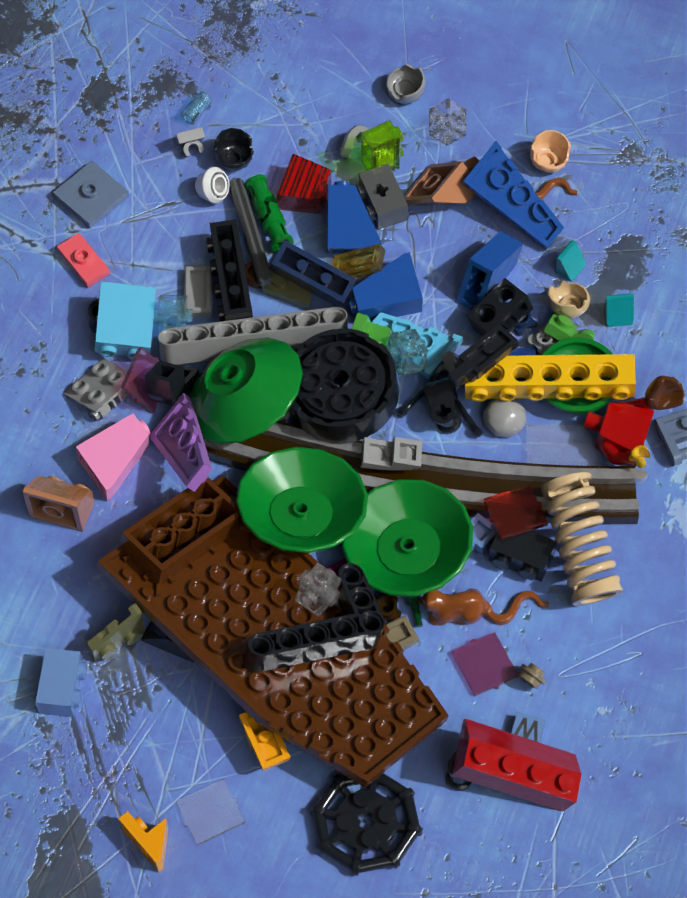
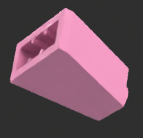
M134 413L76 446L78 461L106 501L113 498L149 447L150 430L143 420L139 421Z

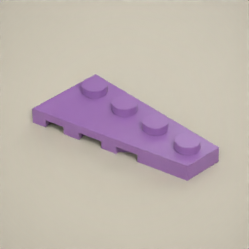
M182 393L149 437L185 486L195 492L200 484L206 481L212 467L191 397Z

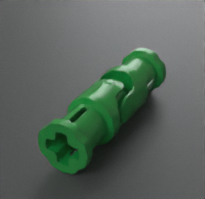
M257 174L248 178L244 185L252 196V205L257 213L262 229L270 238L272 251L278 252L284 240L291 244L294 241L285 228L286 221L277 200L268 189L266 176Z

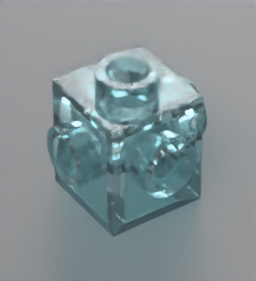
M160 295L158 309H154L153 324L158 325V334L164 329L193 325V309H188V295Z
M416 329L390 333L386 348L393 357L397 374L400 376L423 372L425 370L428 349L425 340L421 339Z

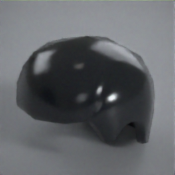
M228 128L222 130L216 137L214 144V156L217 163L222 168L233 171L248 166L254 153L251 136L242 129Z

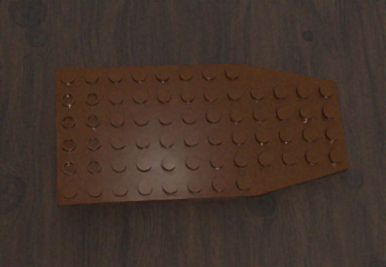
M221 476L214 482L207 478L195 492L189 488L185 489L123 531L119 547L98 560L96 568L133 604L136 603L139 609L259 724L361 786L367 787L447 721L448 713L429 686H425L420 680L416 667L413 664L410 665L404 657V650L398 641L392 643L387 638L386 634L390 630L386 624L379 643L372 649L263 672H253L246 668L243 658L249 638L252 635L343 616V613L333 591L336 578L309 553L282 551L260 541L243 524L236 505L238 488L225 476Z

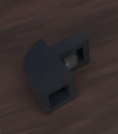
M159 360L145 375L149 398L152 401L173 406L182 393L186 394L191 389L192 384L199 376V369Z

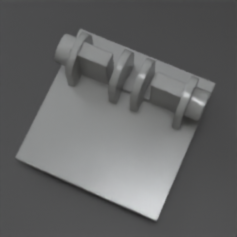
M103 358L83 377L74 382L64 395L90 409V416L97 421L99 418L104 419L112 411L111 408L115 409L117 407L115 401L121 403L129 394L135 391L134 387L137 385L135 379L137 377Z

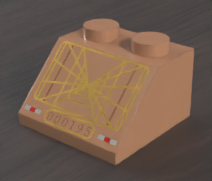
M38 475L23 489L24 499L31 518L81 532L84 531L95 503L92 490L82 484L72 485L64 483L54 476L46 478Z

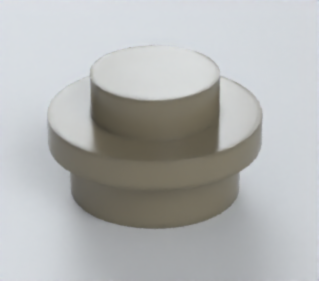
M530 663L528 666L524 664L520 666L521 671L518 676L535 689L540 684H545L546 680L542 677L545 672L533 663Z

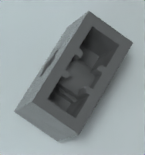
M389 164L359 173V184L356 185L361 199L367 205L365 207L371 221L375 222L378 230L408 220V204Z

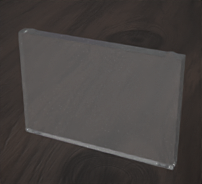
M526 425V463L600 466V450L595 447L599 433L584 428V425Z

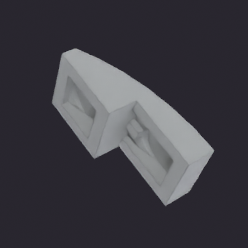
M364 437L362 441L361 468L414 470L421 467L422 441L394 437L392 442Z

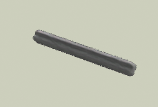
M241 178L232 179L229 182V188L257 282L262 287L270 285L272 283V274L269 270V264L244 182Z

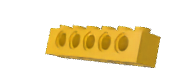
M635 354L506 356L482 377L476 379V381L470 382L468 380L465 383V399H472L474 401H485L486 399H501L503 401L529 399L539 401L543 398H557L558 400L565 401L571 398H585L587 400H597L599 398L624 400L634 398L636 387ZM548 377H551V378H554L555 380H554V381H546V380H544V379H545V378H548ZM581 377L583 380L575 381L573 378ZM602 377H610L611 380L605 381V380H602L601 378H602ZM490 378H497V379H499V380L496 381V382H490V381H488V379H490ZM517 378H525V379H527V380H526V381H523V382H520V381H517L516 379H517Z

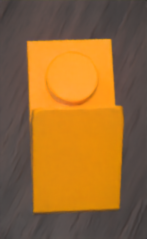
M248 712L239 715L249 748L253 749L262 771H266L291 759L281 736L259 724Z
M127 811L118 818L122 831L159 873L164 868L168 836L167 819L162 820L149 831L139 816L134 819Z

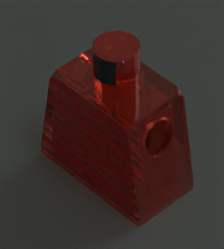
M292 154L277 193V203L280 210L313 214L321 213L325 201H328V185L332 183L331 170Z

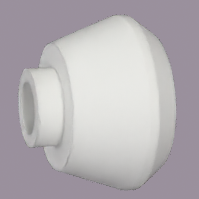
M218 167L207 169L199 174L196 179L195 189L197 194L211 203L222 202L229 192V179L225 172Z

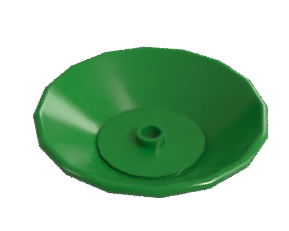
M269 337L247 339L223 350L205 365L192 384L189 395L203 439L218 444L243 442L264 433L286 414L298 396L303 376L299 355L286 342Z
M293 447L271 452L251 464L239 481L236 505L243 524L260 541L282 551L312 553L334 548L355 534L366 517L368 494L361 476L344 459L322 449Z
M398 479L374 487L367 493L366 517L355 534L342 542V549L347 563H353L362 568L371 588L390 596H419L442 588L462 571L472 552L473 525L465 506L448 489L426 480ZM408 544L413 545L411 549L404 548Z

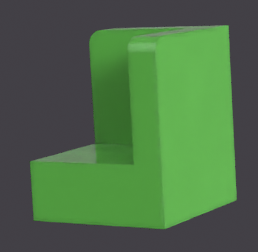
M357 313L352 329L369 334L370 338L380 344L383 343L387 348L392 334L391 328L371 323L368 315Z

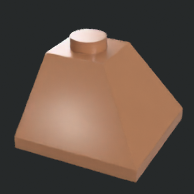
M462 161L430 164L404 195V198L408 205L465 204L474 197V193L462 184L470 171Z

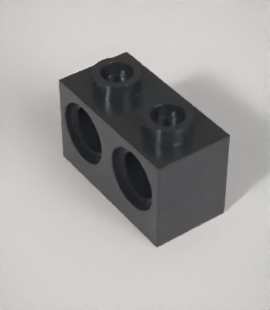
M504 278L499 284L494 285L490 289L489 294L480 303L475 304L466 316L472 328L483 337L497 324H501L510 332L533 310L528 295Z

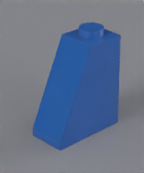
M336 181L334 185H328V254L382 255L381 240L356 185H350L348 181Z
M501 231L469 259L456 301L469 309L475 304L480 303L489 294L490 289L494 285L499 284L504 278H507L516 266L523 243Z
M410 252L402 254L352 288V299H348L351 315H357V313L368 315L372 322L380 312L395 317L422 312L423 297Z

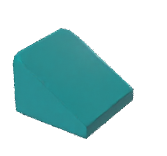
M570 241L556 258L555 273L570 282L586 266V261L576 241Z
M632 293L606 296L604 315L607 327L633 324L634 295Z

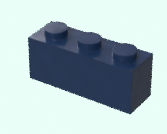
M286 240L283 241L269 267V270L339 308L346 301L357 280Z

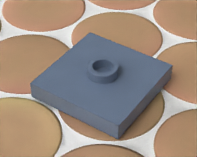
M93 161L89 162L53 192L54 198L89 228L93 227L129 197L128 191Z

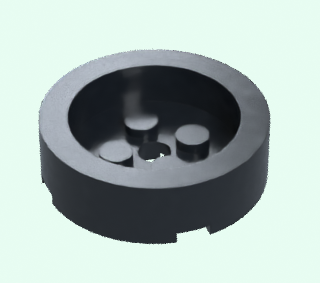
M354 329L327 330L303 342V346L296 352L299 355L303 376L298 396L289 408L298 426L309 435L332 443L358 441L381 429L393 415L399 398L396 367L393 357L386 346L370 338L369 334ZM341 375L346 376L348 380L342 386H339V384L333 382L334 378Z

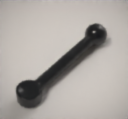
M432 376L429 382L439 380V377ZM424 388L411 401L398 410L397 414L401 418L425 395Z
M458 399L460 412L472 427L474 433L478 437L482 436L483 432Z

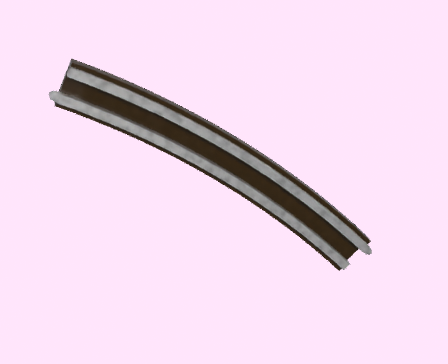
M277 421L264 433L243 442L218 444L203 439L209 460L243 471H247L251 464L274 451L293 447L322 449L344 459L361 476L367 493L374 487L398 479L426 480L448 489L465 506L469 517H475L479 513L484 518L551 523L554 516L550 515L547 511V505L551 501L543 497L541 486L552 479L564 475L589 472L592 478L588 482L590 486L595 487V494L586 498L569 501L560 507H573L589 501H598L600 507L589 513L575 515L564 522H574L601 515L604 519L602 525L638 524L639 502L636 497V483L644 482L647 479V472L636 469L635 466L532 464L466 458L422 452L420 469L378 470L361 468L362 441L358 440L349 443L326 442L309 435L297 425ZM582 486L571 489V491L578 488H582Z

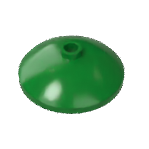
M569 338L553 344L542 355H612V352L604 345L591 339ZM548 377V378H545L544 380H546V381H554L555 379H554V378H551V377ZM575 377L573 380L581 381L583 378ZM602 377V378H601L602 380H605V381L611 380L610 377ZM557 398L544 399L561 411L583 414L602 408L612 398H599L597 400L571 398L565 401L558 400Z

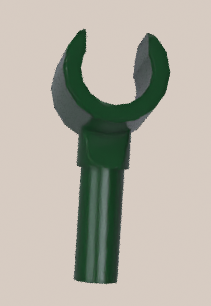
M421 595L404 596L405 603L411 606L415 626H423L418 602Z

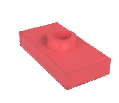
M80 233L57 246L58 252L87 288L110 275L109 268Z

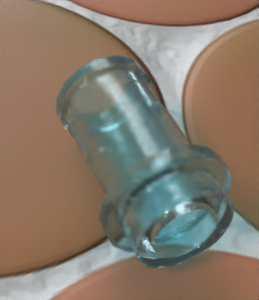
M203 91L195 93L192 102L181 112L182 119L188 124L194 125L205 109L211 108V97Z

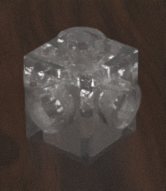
M449 98L430 108L429 135L446 146L466 136V109Z
M317 563L311 571L306 569L299 577L297 584L300 586L295 601L319 617L328 606L332 607L341 594L338 589L342 579L332 570Z

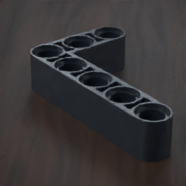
M346 563L339 569L333 591L343 616L252 635L249 638L243 658L246 668L253 672H263L376 647L383 632L385 620L362 568L353 563Z

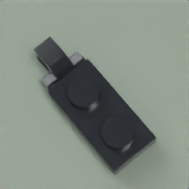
M497 324L458 356V361L454 364L456 369L449 373L448 382L457 390L468 380L470 382L476 381V379L482 377L519 346V341L501 324Z

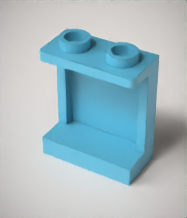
M101 281L94 346L95 353H100L104 357L127 356L132 360L149 358L156 287Z

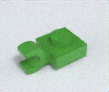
M556 313L552 315L544 329L545 333L559 341L569 338L593 340L595 337L593 331L589 329L576 330L578 326L574 325L568 317L564 315L558 316Z

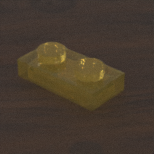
M381 244L335 255L332 266L353 278L380 272L382 270L385 249Z

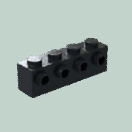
M237 220L209 223L211 237H206L208 253H214V259L210 260L212 276L218 277V282L213 284L216 299H221L222 306H217L219 321L252 318V306Z

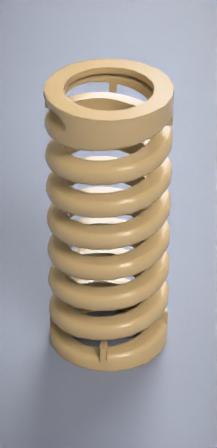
M589 472L564 475L552 479L541 486L543 497L551 501L547 505V511L550 515L554 516L551 520V526L558 531L555 535L556 543L563 545L559 550V555L562 559L567 560L563 565V570L566 574L571 575L567 579V584L574 591L571 595L574 606L597 603L624 592L618 575L581 581L588 576L616 567L614 560H607L593 565L577 566L584 561L608 555L612 552L610 545H603L584 551H573L585 544L598 542L608 537L606 530L595 531L583 536H569L579 530L601 525L604 522L601 515L574 522H564L575 515L599 509L598 501H589L573 507H560L569 501L586 498L595 494V487L590 486L588 482L592 478ZM582 486V488H578L571 491V489Z

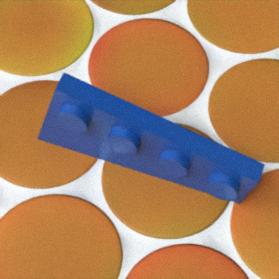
M495 141L462 184L547 250L564 226L546 203L537 196L531 184L523 178L513 161L508 159L501 150L502 147Z

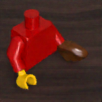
M659 376L650 383L646 389L645 397L609 403L605 417L588 412L583 427L599 433L595 447L600 450L611 464L644 468L646 465L644 457L650 458L651 456L648 448L644 446V442L654 410H665L681 406L685 396L683 386L674 377Z

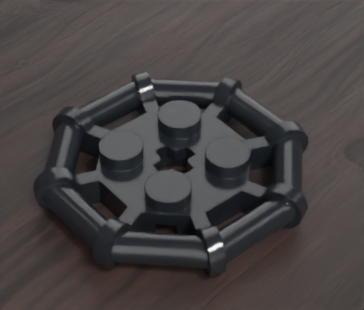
M383 773L371 783L370 790H358L355 793H351L347 787L359 785L345 775L340 776L336 774L333 776L332 783L317 804L311 806L310 814L314 820L319 845L317 850L319 853L332 858L350 870L352 875L355 876L363 872L389 867L396 869L399 867L400 861L416 838L422 835L423 831L418 820L413 789L406 788ZM377 785H381L397 795V797L390 801L376 792ZM341 792L345 798L336 811L328 810L335 797ZM402 804L407 821L406 825L398 823L395 809ZM367 815L371 816V821L374 825L372 827L366 825L365 828L360 827L361 820L359 818L362 816L366 817ZM326 819L335 821L338 835L333 838H329ZM395 834H404L393 851L390 850L388 844ZM342 843L355 851V859L336 846ZM372 850H376V852L382 851L385 855L362 860L363 854Z

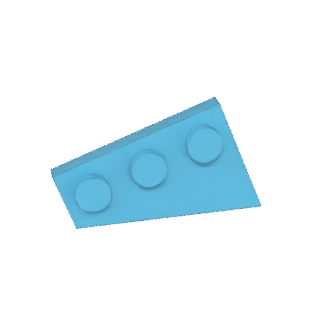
M382 312L371 322L391 328L392 334L387 345L390 354L429 380L436 374L438 367L444 364L441 356L448 351L454 353L463 342V336L453 334V336L440 333L439 329L419 327L413 325L412 321Z

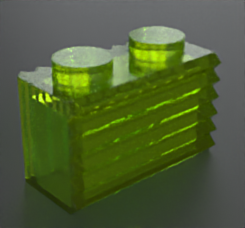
M387 120L361 133V161L367 171L389 164L392 171L400 168V157L404 155L401 142L404 141V137L398 126L394 127L392 122Z

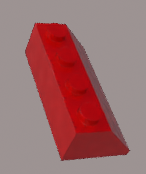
M466 718L463 720L451 776L562 812L577 802L582 773L576 754Z

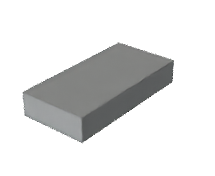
M185 266V318L212 317V273L210 266Z

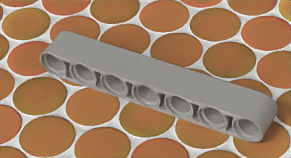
M330 307L164 329L158 335L161 361L176 365L210 361L223 350L247 339L264 337L286 342L293 350L300 349L304 341L318 333L332 329H348L347 312L343 308Z

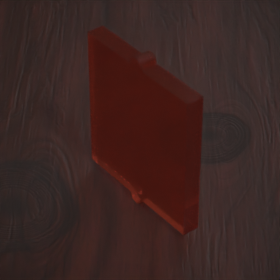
M530 485L484 498L483 502L490 515L489 521L494 523L501 539L548 526V521L541 508L542 502L537 500Z

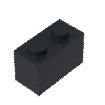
M503 520L490 547L489 561L500 569H510L518 572L525 579L542 582L555 554L556 541Z

